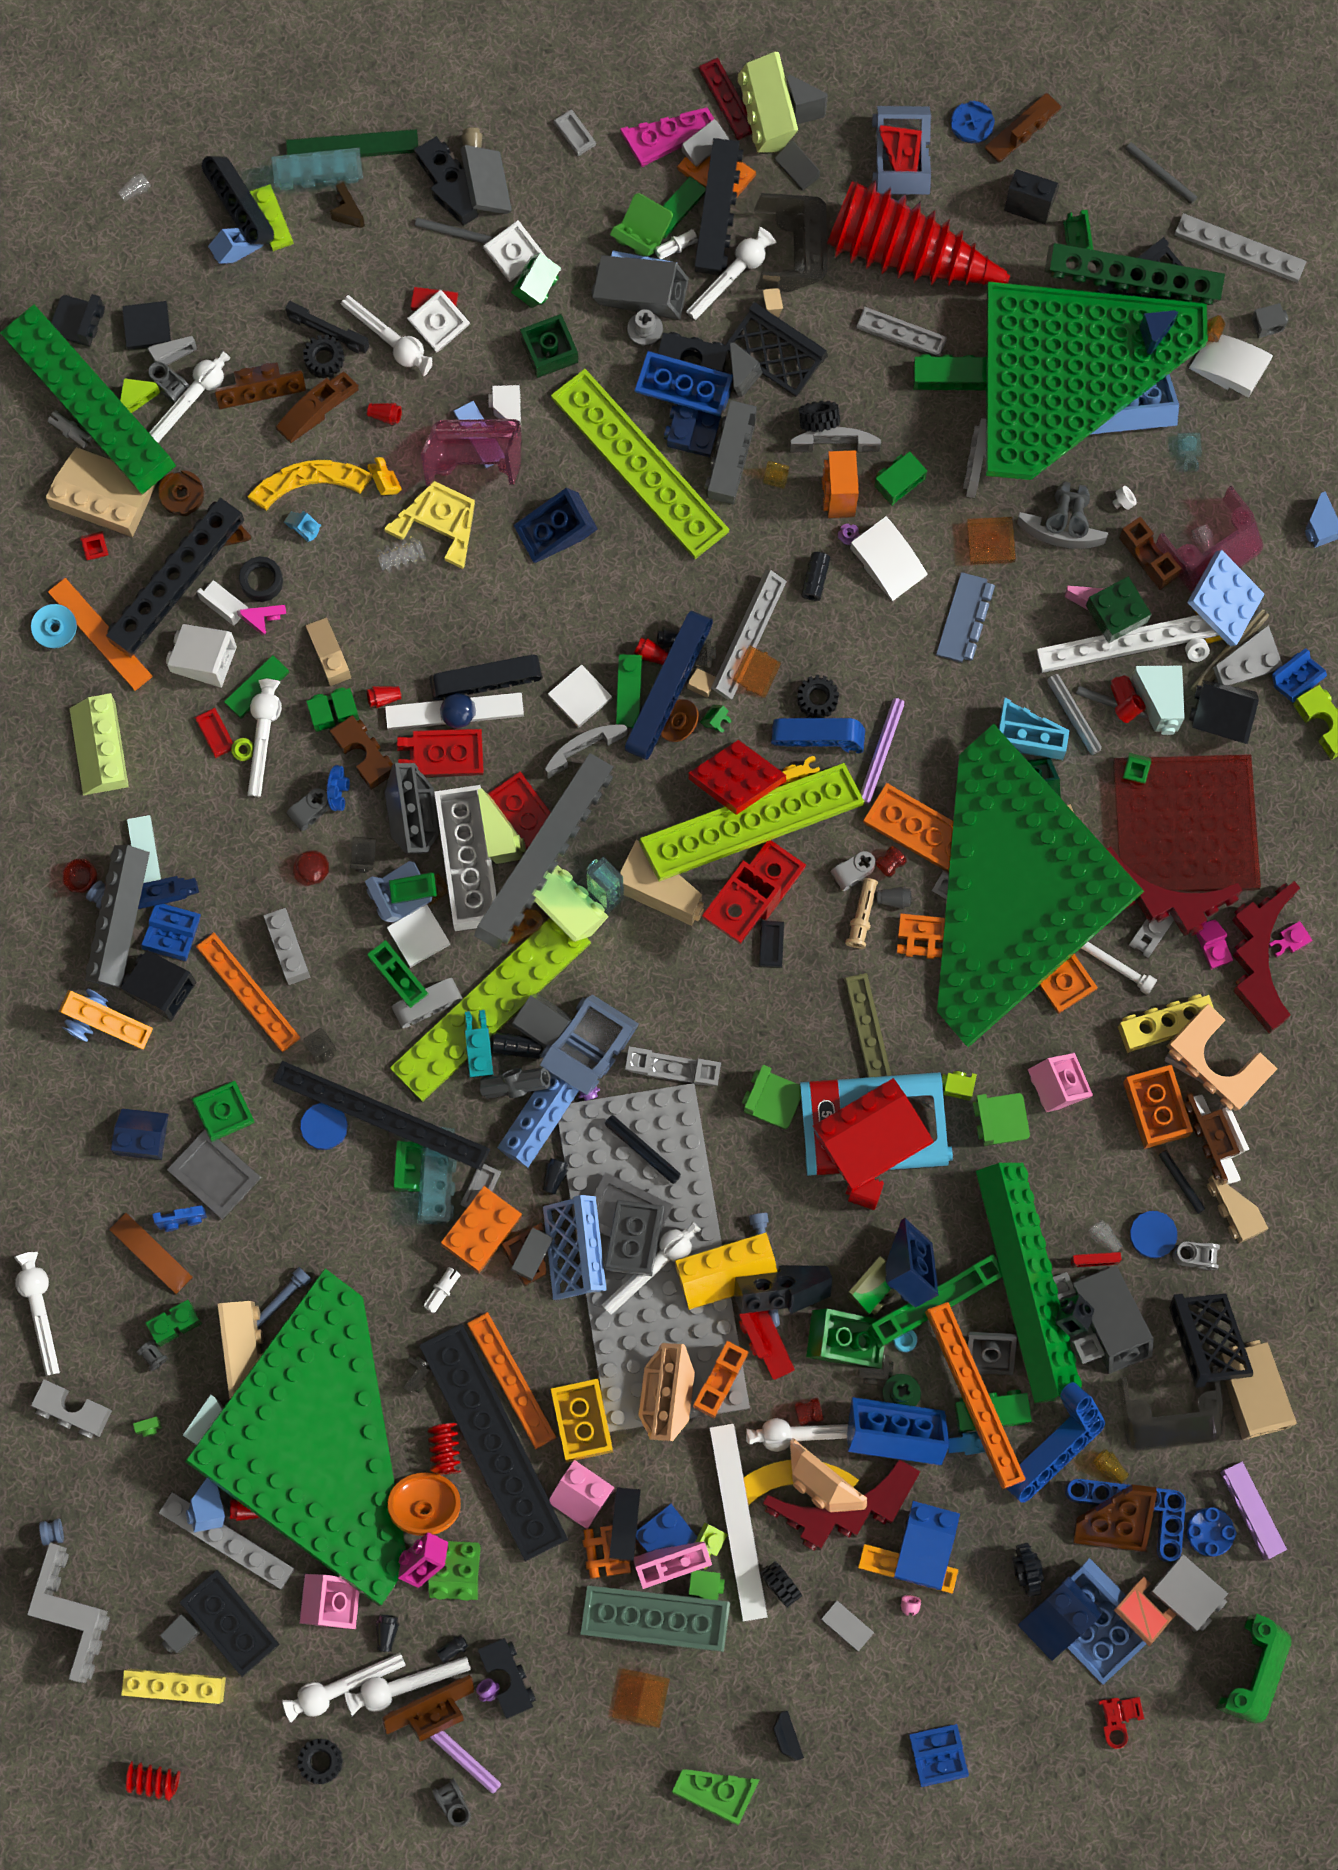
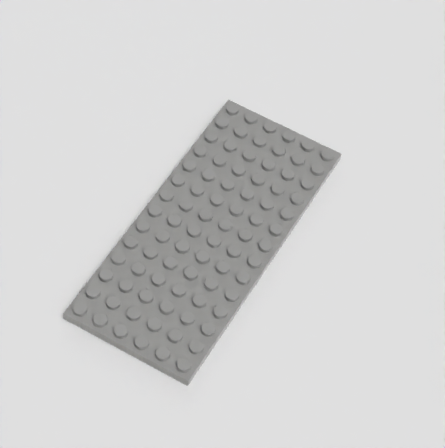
M694 1083L570 1103L558 1122L564 1162L568 1163L567 1180L570 1199L578 1195L594 1196L597 1186L606 1172L673 1204L662 1232H660L656 1254L661 1250L659 1247L660 1239L666 1232L674 1229L682 1232L685 1228H689L693 1221L701 1230L694 1233V1237L690 1240L692 1249L688 1257L722 1246ZM611 1115L618 1118L681 1173L680 1179L672 1184L606 1127V1120ZM572 1205L573 1218H574V1217H575V1209H574V1205ZM600 1233L603 1264L605 1267L610 1238ZM671 1260L612 1315L602 1304L634 1274L606 1271L604 1269L606 1291L586 1293L609 1432L644 1427L639 1417L644 1368L652 1356L659 1350V1346L662 1343L684 1344L694 1369L689 1419L708 1416L693 1408V1404L709 1378L726 1342L729 1341L739 1347L731 1297L689 1310L676 1272L675 1262ZM743 1365L717 1414L750 1409Z

